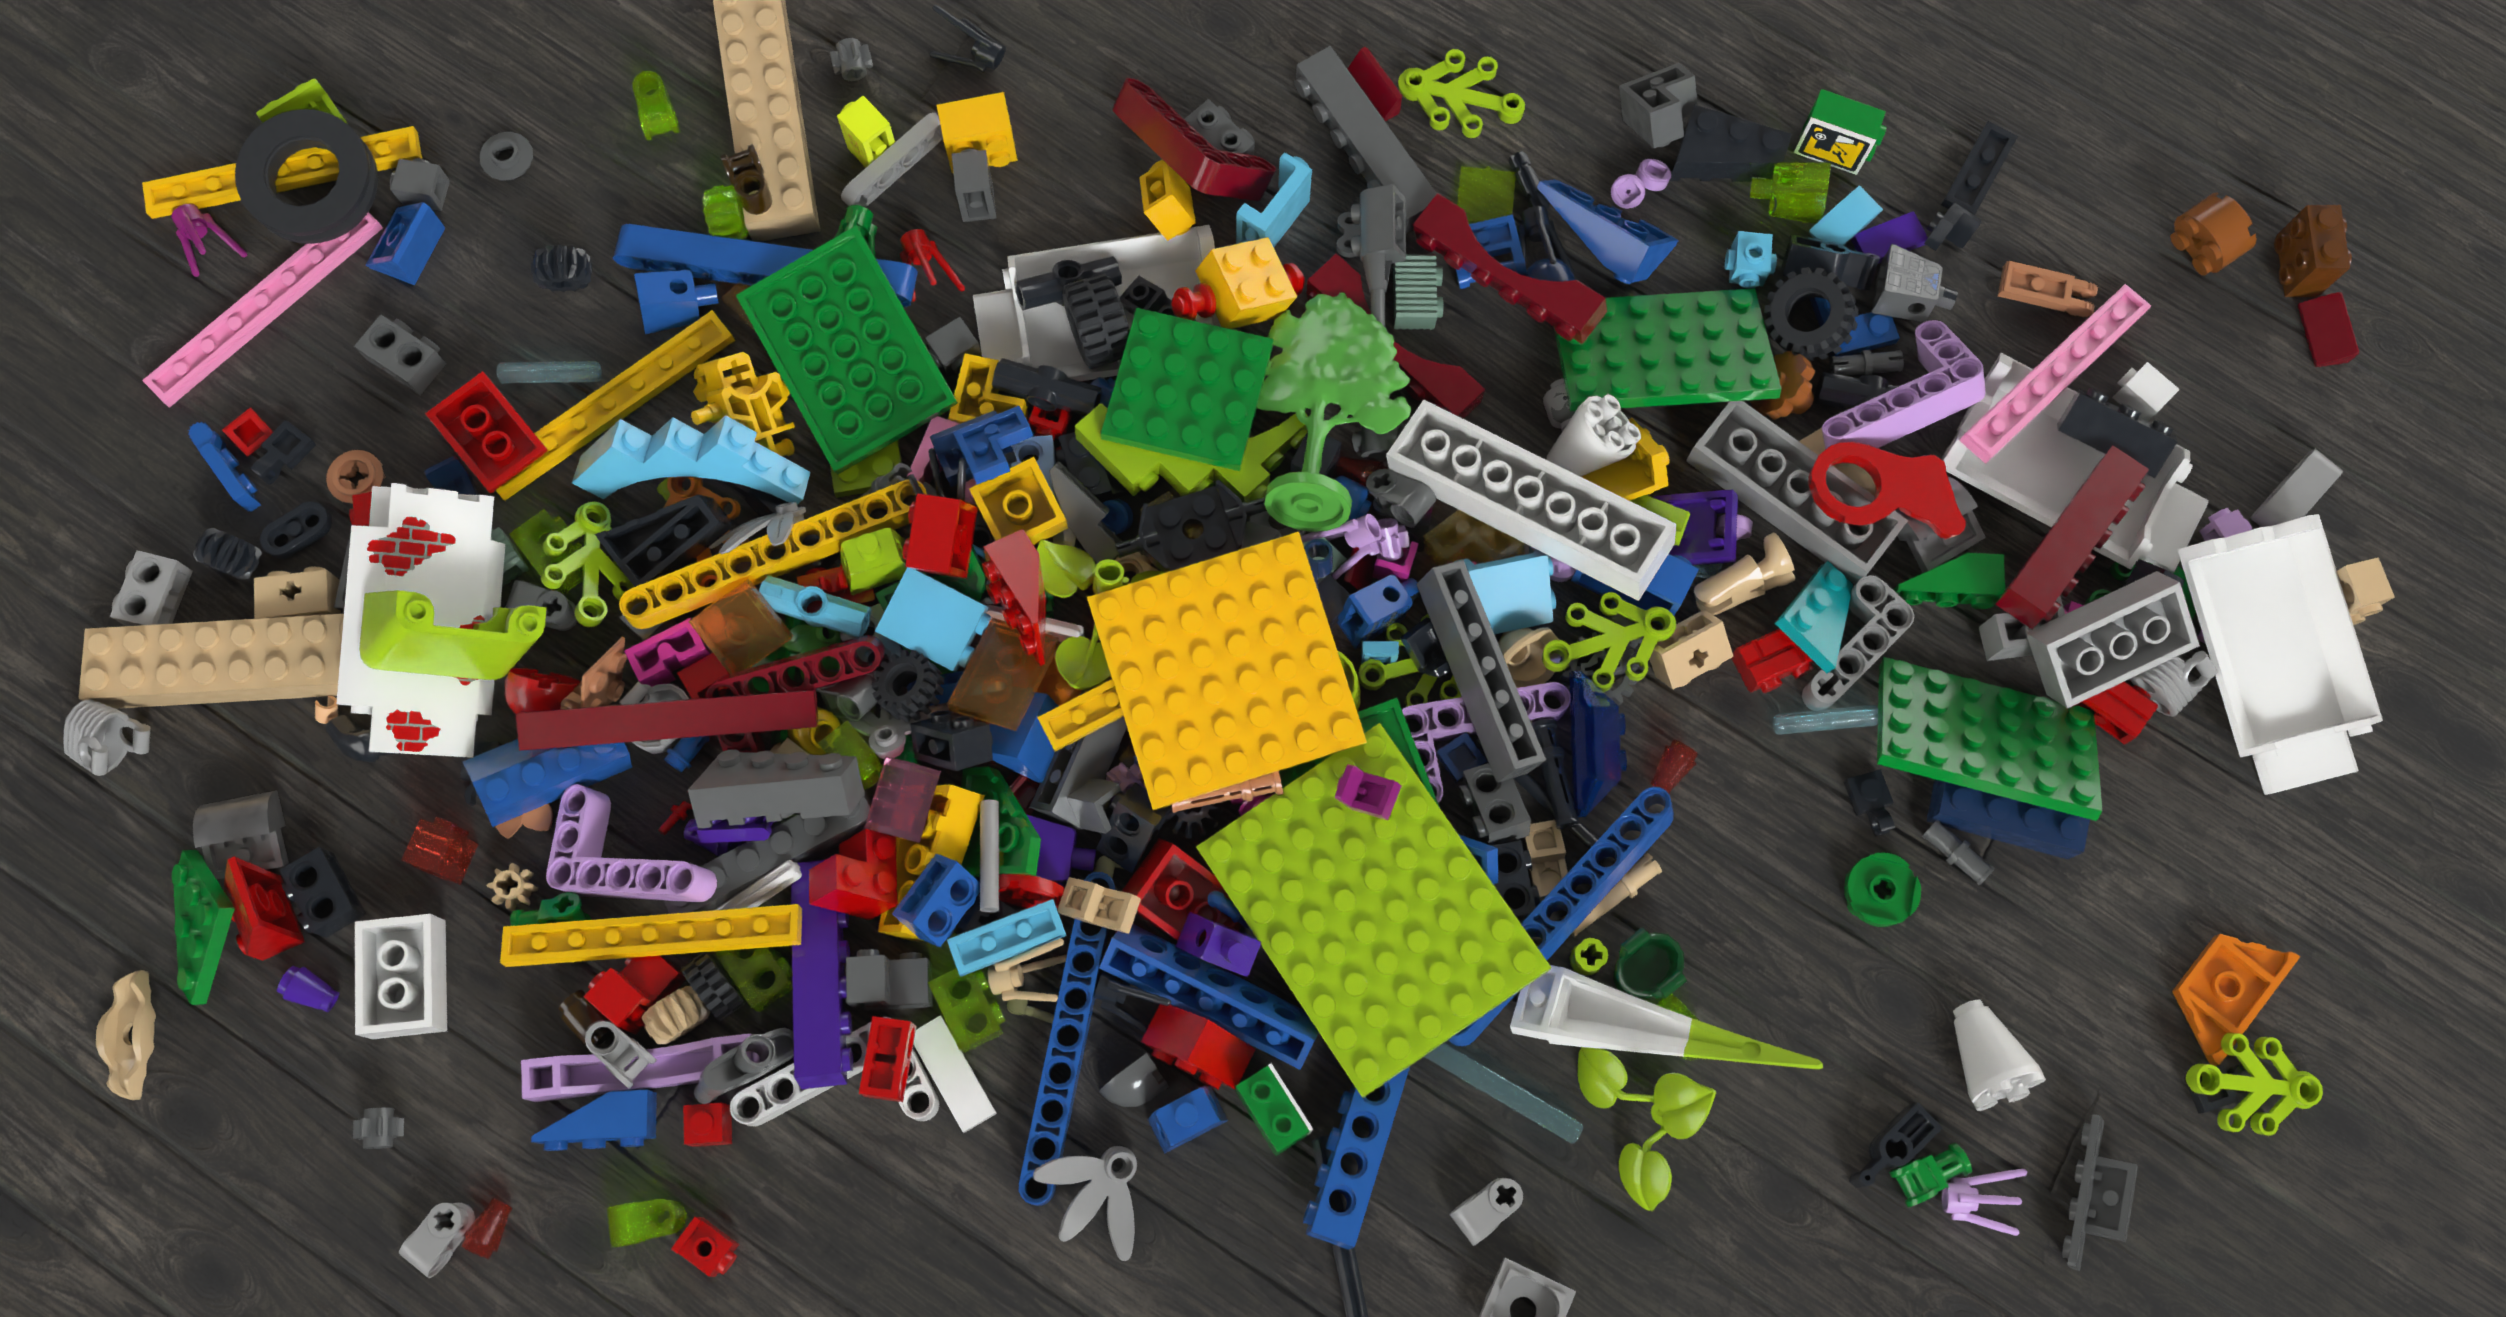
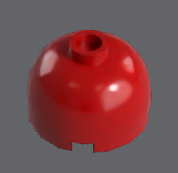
M512 668L505 680L504 695L507 705L515 714L520 712L559 710L562 700L573 692L574 688L581 681L554 672H550V675L538 673L536 669Z

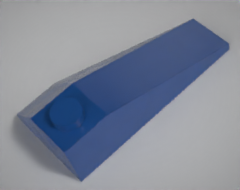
M1556 179L1540 181L1537 186L1538 190L1602 265L1613 271V276L1623 283L1631 284L1646 280L1678 242V239L1640 219L1639 223L1622 218V210L1614 206L1594 205V198Z

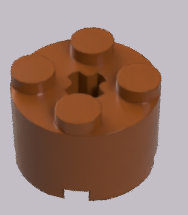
M2212 193L2177 217L2174 224L2175 232L2170 235L2173 245L2180 251L2186 249L2193 258L2192 264L2195 270L2204 276L2210 272H2219L2251 250L2256 244V233L2250 237L2248 227L2252 225L2248 214L2231 197L2226 195L2222 199L2218 198L2217 195L2219 193Z

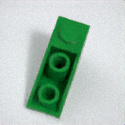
M1967 553L1898 584L1894 591L1909 605H1918L1922 602H1936L1938 607H1953L1959 603L1971 604V607L1974 609H1988L1993 607L2005 592L2004 555Z

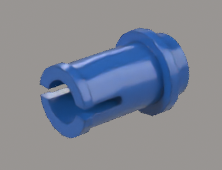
M708 736L681 738L673 749L668 748L666 751L668 755L664 760L682 773L685 768L690 769V762L706 742H709L710 738Z

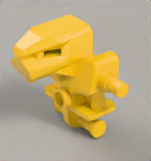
M744 352L697 365L694 379H697L698 383L693 393L700 402L708 401V405L691 413L694 424L699 425L708 421L717 423L726 415L757 432L755 442L780 456L794 454V445L790 439L786 438L780 443L774 444L772 438L774 434L795 427L794 422L785 423L780 408L790 395L784 381L781 380L780 374L773 372L756 377L750 357ZM732 369L733 375L724 377L722 371Z

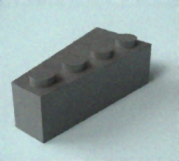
M726 750L717 756L688 789L698 828L712 827V821L728 819L729 826L742 825L746 822L745 818L766 816L767 822L781 821L794 813H800L802 819L850 815L865 795L856 756H841L837 753L807 755L804 752L775 754L771 751L748 753L739 752L738 750Z

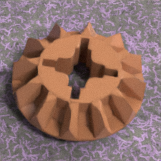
M352 450L338 456L328 469L326 478L328 489L342 503L353 504L352 495L372 492V486L381 487L382 480L386 478L382 468L383 464L367 451ZM359 468V472L365 476V479L359 480L355 489V485L347 479L355 477L356 471Z

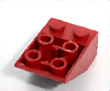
M1021 529L984 546L986 562L982 563V567L990 584L986 585V589L992 602L995 605L1001 604L1004 609L1002 614L1010 630L1016 628L1019 632V642L1027 656L1032 654L1039 666L1045 664L1046 594L1040 555L1025 531Z

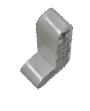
M1876 576L1863 577L1851 590L1849 609L1866 625L1839 651L1836 668L1828 674L1821 669L1802 691L1804 704L1813 711H1825L1831 707L1914 621V612L1910 605ZM1860 590L1868 591L1873 596V602L1863 599ZM1887 614L1897 617L1900 626L1890 624ZM1863 638L1873 640L1876 644V650L1868 649L1864 645ZM1839 662L1848 663L1852 667L1853 674L1843 672ZM1829 680L1834 686L1824 696H1821L1818 691Z

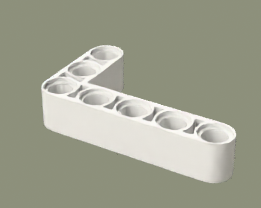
M871 1022L853 1031L852 1034L846 1035V1048L859 1044L862 1049L861 1058L856 1063H853V1071H847V1079L863 1071ZM913 1047L911 1056L913 1069L907 1078L904 1101L899 1102L907 1116L916 1121H927L936 1115L939 1109V1099ZM793 1063L738 1092L731 1101L730 1112L732 1117L739 1123L756 1127L834 1086L801 1089L794 1078ZM790 1080L794 1087L793 1093L788 1099L780 1100L777 1096V1088L781 1082ZM919 1093H926L929 1097L928 1108L922 1113H914L911 1108L913 1097ZM756 1098L759 1103V1110L754 1117L747 1119L743 1114V1106L747 1100Z

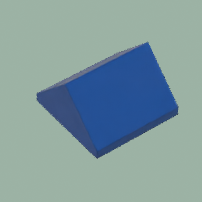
M424 202L396 208L366 266L415 285L444 232L445 226L430 206Z
M1007 687L989 723L990 732L993 737V761L1038 783L1043 782L1055 753L1037 718L1058 707L1048 694Z

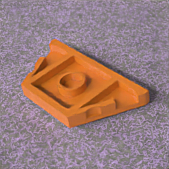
M2218 934L2211 939L2172 991L2211 1065H2220L2227 1056L2221 1048L2223 1036L2227 1033L2243 1034L2298 961L2300 958L2298 954L2268 949L2266 945L2254 942H2241L2238 938ZM2234 1039V1041H2233V1046H2234V1045L2236 1044V1042H2237L2236 1039Z

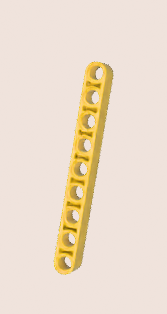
M909 479L793 524L790 535L783 544L773 546L768 535L737 546L728 553H719L631 588L621 596L619 602L620 610L633 627L638 629L650 628L758 585L766 579L767 575L778 577L841 551V543L846 540L884 528L895 530L910 524L908 519L910 506L904 504L903 500L909 495H915ZM917 481L923 494L927 495L926 488L921 482ZM883 508L887 510V514L880 519H873L869 516L874 509ZM848 521L854 524L848 532L842 533L836 530V527L841 522ZM808 535H818L820 537L819 541L813 546L802 544L804 538ZM776 548L786 550L784 556L780 559L773 560L768 558L770 552ZM744 561L752 563L747 572L741 574L734 572L737 564ZM708 575L717 576V580L712 586H700L704 577ZM673 589L683 590L682 595L677 600H666L669 591ZM641 602L648 603L647 609L642 614H631L632 608L636 604Z

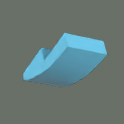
M1859 185L1809 230V233L1815 239L1844 246L1883 209Z

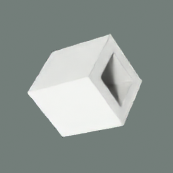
M2147 362L2138 372L2131 368L2117 382L2122 388L2112 398L2119 404L2124 403L2141 412L2139 418L2148 422L2180 389Z

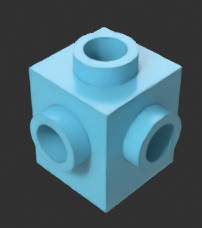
M1738 231L1731 249L1727 250L1725 256V270H1730L1729 283L1739 284L1744 288H1755L1763 286L1769 274H1774L1777 255L1772 254L1773 234Z

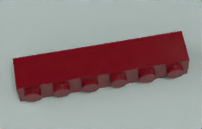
M2112 446L2095 466L1996 605L2032 630L2042 619L2049 622L2061 607V604L2056 601L2058 597L2062 595L2066 598L2079 580L2073 577L2075 573L2079 571L2083 574L2096 556L2091 553L2093 548L2096 547L2100 550L2113 532L2108 529L2110 524L2113 523L2117 526L2130 508L2124 504L2127 500L2134 502L2146 487L2141 480L2149 469L2115 446Z

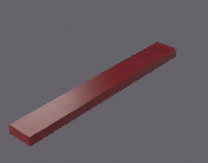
M816 689L516 713L519 751L819 726Z

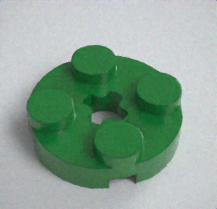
M1890 853L1869 855L1859 860L1846 876L1844 893L1847 900V908L1851 914L1872 926L1890 927L1899 924L1911 916L1920 903V881L1917 876H1914L1909 868L1910 865L1901 857ZM1880 881L1886 882V888L1891 890V895H1886L1883 899L1879 898L1878 894L1874 892V886L1879 885Z

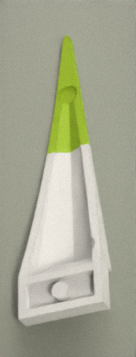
M1550 965L1552 967L1550 971L1520 990L1510 1025L1513 1034L1548 1040L1549 1044L1818 1070L1823 1068V1063L1818 1059L1695 1020L1599 983L1569 969Z

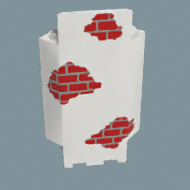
M391 483V487L372 486L369 526L351 525L336 704L351 706V713L372 715L369 752L473 758L476 721H478V715H492L495 680L375 670L363 663L359 647L365 593L400 590L423 594L430 599L434 606L433 625L473 629L474 624L490 620L493 616V608L501 606L505 544L491 540L493 496L458 494L456 491L434 488L418 489L397 483Z

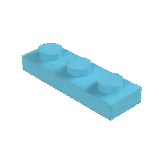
M1051 899L947 939L958 973L960 976H964L1067 935L1054 900Z

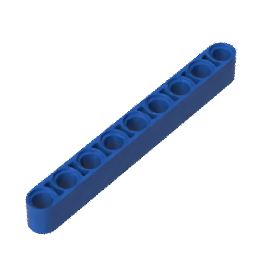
M624 224L620 228L613 260L619 265L631 269L651 272L689 270L694 278L752 286L813 250ZM877 259L903 307L910 306L918 275L917 269L906 263Z
M1650 787L1641 792L1522 922L1521 925L1530 938L1539 937L1543 939L1541 945L1537 948L1546 960L1553 955L1671 825L1674 812L1670 795L1666 790L1660 787ZM1655 804H1661L1665 807L1663 811L1656 814L1647 811L1650 806ZM1634 830L1641 833L1635 840L1623 838L1624 834L1628 831ZM1605 857L1616 859V862L1610 867L1598 865L1600 860ZM1585 883L1592 886L1590 891L1585 894L1574 892L1575 888L1580 884ZM1564 910L1567 912L1566 917L1561 921L1549 919L1555 911ZM1515 995L1450 1038V1043L1456 1046H1466L1472 1043Z
M1103 872L1091 873L1084 879V881L1104 883L1109 889L1116 890L1112 878ZM1077 919L1074 920L1019 1180V1193L1025 1202L1035 1206H1042L1048 1203L1053 1198L1056 1190V1184H1047L1045 1195L1039 1199H1033L1027 1192V1185L1033 1179V1173L1036 1168L1048 1161L1063 1156L1095 1002L1094 995L1101 973L1099 967L1104 958L1109 929L1101 927L1098 934L1094 936L1085 935L1082 932L1084 921ZM1081 955H1090L1094 959L1093 967L1087 972H1079L1074 968L1076 958ZM1081 991L1086 994V1003L1082 1008L1071 1009L1067 1006L1066 999L1071 992ZM1067 1027L1075 1028L1079 1032L1077 1042L1070 1047H1065L1059 1043V1034ZM1059 1064H1065L1071 1069L1069 1080L1063 1084H1056L1051 1079L1052 1069ZM1053 1101L1061 1103L1063 1107L1062 1117L1055 1122L1046 1121L1043 1116L1044 1107ZM1043 1139H1050L1055 1144V1153L1048 1160H1040L1035 1154L1037 1143Z

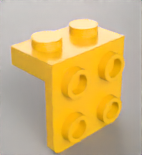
M1633 418L1628 419L1629 422L1634 424L1641 433V439L1636 443L1635 450L1620 461L1581 476L1629 501L1669 486L1666 465L1669 464V456L1665 447L1658 445L1652 439L1648 429L1642 428Z

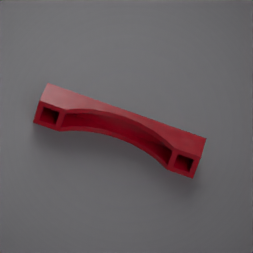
M1439 193L1435 195L1413 224L1417 238L1416 241L1423 249L1428 252L1435 250L1444 256V260L1451 267L1457 270L1463 268L1471 273V277L1481 286L1487 287L1490 285L1498 290L1499 295L1506 302L1512 305L1520 304L1527 309V313L1536 321L1550 323L1555 327V331L1566 340L1571 341L1575 339L1583 344L1607 313L1606 298L1578 280L1560 282L1538 280L1520 275L1504 267L1491 257L1477 241L1469 226L1465 210Z
M1337 253L1307 280L1306 294L1308 300L1318 294L1335 297L1339 293H1345L1347 298H1350L1354 304L1363 308L1367 314H1371L1363 293L1361 275ZM1394 341L1393 345L1397 349V354L1393 361L1398 362L1399 368L1410 378L1405 389L1412 398L1417 401L1426 400L1462 419L1482 402L1485 388L1462 367L1423 359L1405 350Z

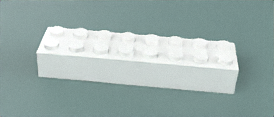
M1426 400L1422 401L1386 454L1389 470L1409 479L1423 482L1431 488L1437 499L1638 601L1675 544V523Z

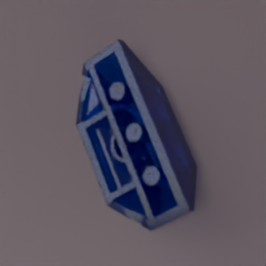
M1570 671L1573 804L1577 817H1586L1621 780V771H1626L1627 769L1626 751L1620 750V735H1625L1626 724L1624 713H1619V706L1582 671Z

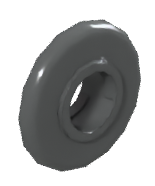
M502 132L490 137L483 144L480 151V165L484 172L492 178L502 181L514 180L522 176L530 168L533 160V148L529 141L521 134L514 132ZM507 149L514 150L513 155L509 159L504 161L497 160L502 151Z

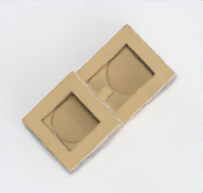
M1555 820L1530 824V835L1523 837L1524 848L1529 850L1532 861V871H1529L1531 885L1537 886L1540 902L1568 873L1565 862L1566 850L1561 830L1557 829Z
M1069 877L1057 911L1059 914L1129 934L1141 898L1130 893L1104 888L1093 882Z

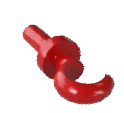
M685 801L679 806L673 805L670 808L672 814L658 831L666 835L679 819L684 821L688 817L686 811L688 809L693 810L692 805Z

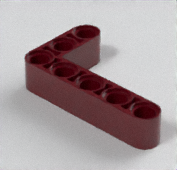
M1133 78L1125 79L1112 111L1192 188L1209 195L1254 201L1262 200L1276 172L1273 164L1258 156L1215 149L1148 85Z
M865 635L730 673L718 678L709 687L706 698L719 697L718 687L721 686L731 689L734 696L815 689L868 674L874 671L883 660L885 654L884 645L877 637ZM861 646L870 647L875 653V660L872 662L862 661L858 656L857 649ZM825 656L836 658L840 664V670L837 672L826 670L823 666V658ZM788 667H799L804 673V681L795 682L790 679L787 671ZM760 676L765 678L769 683V691H758L753 685V677ZM760 732L745 733L744 736H737L735 734L718 735L723 751L738 750L739 752L748 753L766 751Z

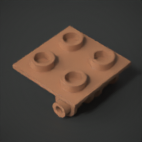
M621 637L582 676L580 684L562 700L560 709L608 706L612 701L616 702L621 697L625 683L622 681V673L627 660V656L624 654V637Z

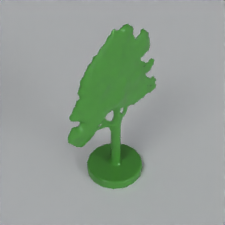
M1339 293L1335 297L1326 294L1316 295L1305 304L1306 311L1299 319L1291 315L1290 310H1286V312L1274 320L1268 338L1274 339L1273 345L1283 348V351L1269 360L1265 375L1268 377L1263 382L1257 409L1281 413L1296 412V417L1307 427L1308 437L1302 472H1290L1276 477L1267 486L1264 505L1268 514L1276 521L1297 530L1309 532L1328 531L1340 527L1349 519L1352 499L1348 490L1337 480L1319 474L1325 438L1331 428L1344 423L1359 422L1362 427L1370 429L1376 434H1386L1406 420L1411 412V407L1406 402L1405 397L1400 396L1394 400L1389 399L1391 393L1407 386L1410 381L1405 372L1399 368V363L1393 361L1397 354V349L1393 345V335L1388 334L1387 329L1381 322L1376 320L1373 314H1367L1363 308L1354 304L1350 298H1347L1345 293ZM1333 403L1341 407L1337 415L1329 420H1324V410L1327 404ZM1306 408L1311 409V415L1308 417L1305 414Z

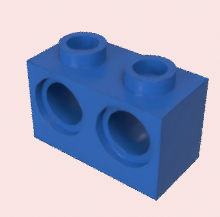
M935 854L892 915L919 939L941 947L945 940L952 935L955 926L965 912L974 904L976 897L980 893V882L957 861Z

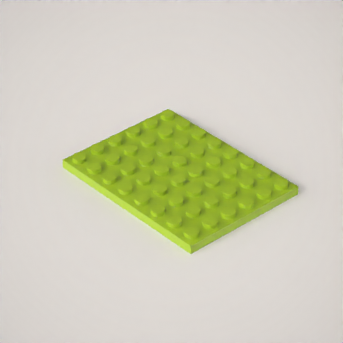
M1380 723L1364 733L1367 741L1366 744L1334 753L1282 788L1283 794L1277 795L1275 793L1196 846L1257 940L1261 941V946L1362 1098L1552 968ZM1348 764L1358 767L1365 773L1394 780L1402 786L1389 820L1351 810L1335 799L1338 781L1344 774Z

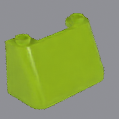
M400 590L365 593L359 647L360 657L365 665L375 670L482 680L500 679L513 668L542 635L545 627L547 607L530 605L518 606L516 608L495 607L493 608V616L490 620L474 624L473 629L433 625L434 606L430 599L423 594Z

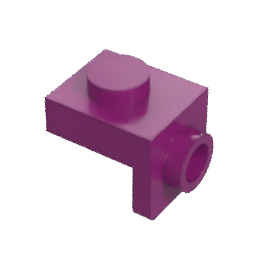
M1348 764L1344 774L1338 781L1335 799L1351 810L1389 820L1402 786L1394 780L1365 773L1358 767Z

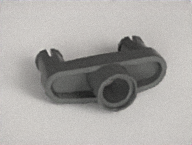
M779 1028L765 1034H754L747 1037L742 1044L724 1053L705 1067L700 1075L699 1084L694 1089L695 1098L702 1104H708L712 1100H716L719 1095L782 1066L783 1063L789 1061L794 1056L793 1031L787 1028ZM746 1051L757 1053L760 1057V1063L751 1061L747 1057Z

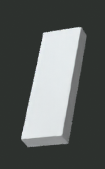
M940 1015L918 1028L913 1045L962 1132L969 1131L997 1114L943 1017Z

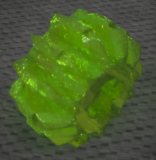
M719 185L705 190L702 203L709 233L712 236L740 240L746 239L748 230L744 221L743 207L734 186Z

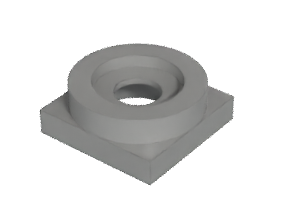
M1503 1258L1495 1280L1486 1294L1484 1306L1479 1317H1511L1510 1306L1518 1297H1527L1533 1301L1536 1307L1535 1317H1566L1576 1291L1514 1261Z

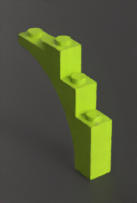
M1101 403L1075 425L1076 439L1133 496L1141 490L1146 492L1152 488L1158 481V475L1160 474L1181 496L1213 487V481L1219 480L1239 497L1242 502H1249L1266 496L1270 480V474L1266 470L1269 472L1275 470L1285 458L1284 454L1290 448L1298 449L1308 431L1306 425L1299 421L1295 413L1279 426L1249 438L1241 470L1236 471L1102 440L1101 430L1107 408Z

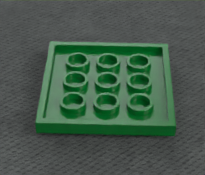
M1136 308L1101 430V439L1240 471L1274 339Z

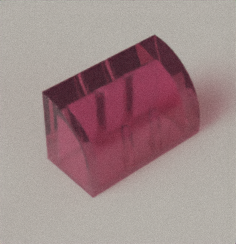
M886 756L865 828L920 843L941 771Z

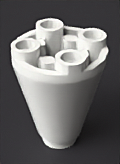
M1609 394L1603 398L1599 396L1588 397L1578 407L1548 453L1546 460L1581 477L1629 456L1635 450L1636 443L1641 439V433L1623 414L1620 403L1615 397Z
M1981 1000L1969 1001L1953 1011L1956 1017L1954 1025L1968 1095L1977 1111L1991 1108L1998 1103L1997 1100L2007 1097L2009 1102L2023 1099L2030 1094L2028 1088L2039 1085L2046 1080L2035 1060L1990 1008L1983 1005Z

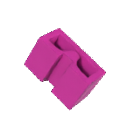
M691 618L624 651L638 681L651 687L668 684L676 680L673 671L681 667L686 668L711 654Z

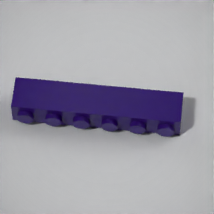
M825 860L798 863L802 876L791 884V905L799 904L802 908L801 945H792L794 1078L801 1089L846 1085L847 1071H853L851 1048H846V1035L852 1034V1018L850 1011L845 1012L847 987L846 976H844V963H846V957H850L848 940L843 941V928L849 927V914L809 904V869Z

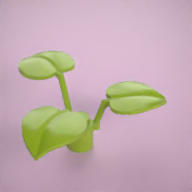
M1043 539L1039 542L1037 551L1040 555L1044 588L1054 596L1070 597L1078 588L1087 590L1092 583L1095 595L1129 584V579L1124 577L1122 565L1115 560H1102L1095 567L1093 558L1079 548L1054 544ZM1144 571L1135 575L1131 583L1154 577L1164 572ZM1095 623L1091 641L1083 636L1069 637L1062 641L1056 651L1055 661L1057 669L1067 683L1075 689L1095 688L1111 677L1102 645L1097 643L1099 635Z
M1581 1047L1578 1055V1082L1583 1095L1592 1105L1603 1109L1609 1108L1615 1104L1617 1097L1621 1100L1653 1103L1651 1115L1653 1120L1661 1125V1128L1644 1142L1643 1148L1635 1143L1627 1144L1619 1158L1620 1178L1626 1191L1642 1208L1653 1211L1668 1195L1672 1175L1666 1159L1659 1152L1651 1150L1652 1145L1666 1133L1676 1139H1686L1693 1136L1705 1122L1711 1110L1716 1090L1703 1086L1685 1075L1668 1073L1658 1079L1654 1095L1625 1093L1621 1089L1626 1085L1628 1077L1621 1061L1606 1049Z

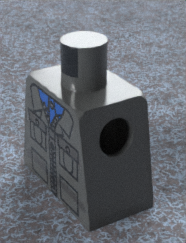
M1891 244L1878 267L1872 313L1922 322L1928 318L1934 306L1951 310L1955 304L1958 291L1940 285L1943 268L1939 264Z

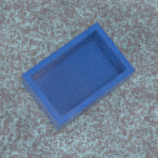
M1668 554L1639 601L1577 569L1571 581L1601 596L1608 592H1614L1622 600L1641 609L1648 610L1651 607L1659 606L1668 609L1675 615L1699 569L1692 566L1691 562L1682 556ZM1653 621V622H1655V623H1657V624L1663 626L1661 622H1659V621Z

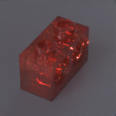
M435 817L433 823L420 819L401 861L427 874L461 885L478 844L468 839L469 832L457 827L455 823L439 817Z

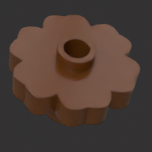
M1790 351L1777 354L1773 358L1782 388L1780 398L1749 400L1752 403L1753 409L1763 416L1768 415L1773 420L1786 417L1790 413L1802 414L1810 408L1814 401L1812 384L1809 382L1815 374L1811 362L1803 355L1798 354L1795 356Z

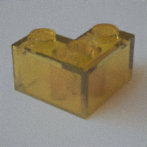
M1461 510L1453 513L1424 535L1426 554L1437 566L1463 559L1472 561L1476 558L1480 563L1525 555V547L1522 541Z

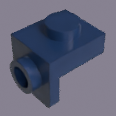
M452 456L426 469L424 472L434 489L456 491L458 494L479 495L472 477L457 456Z

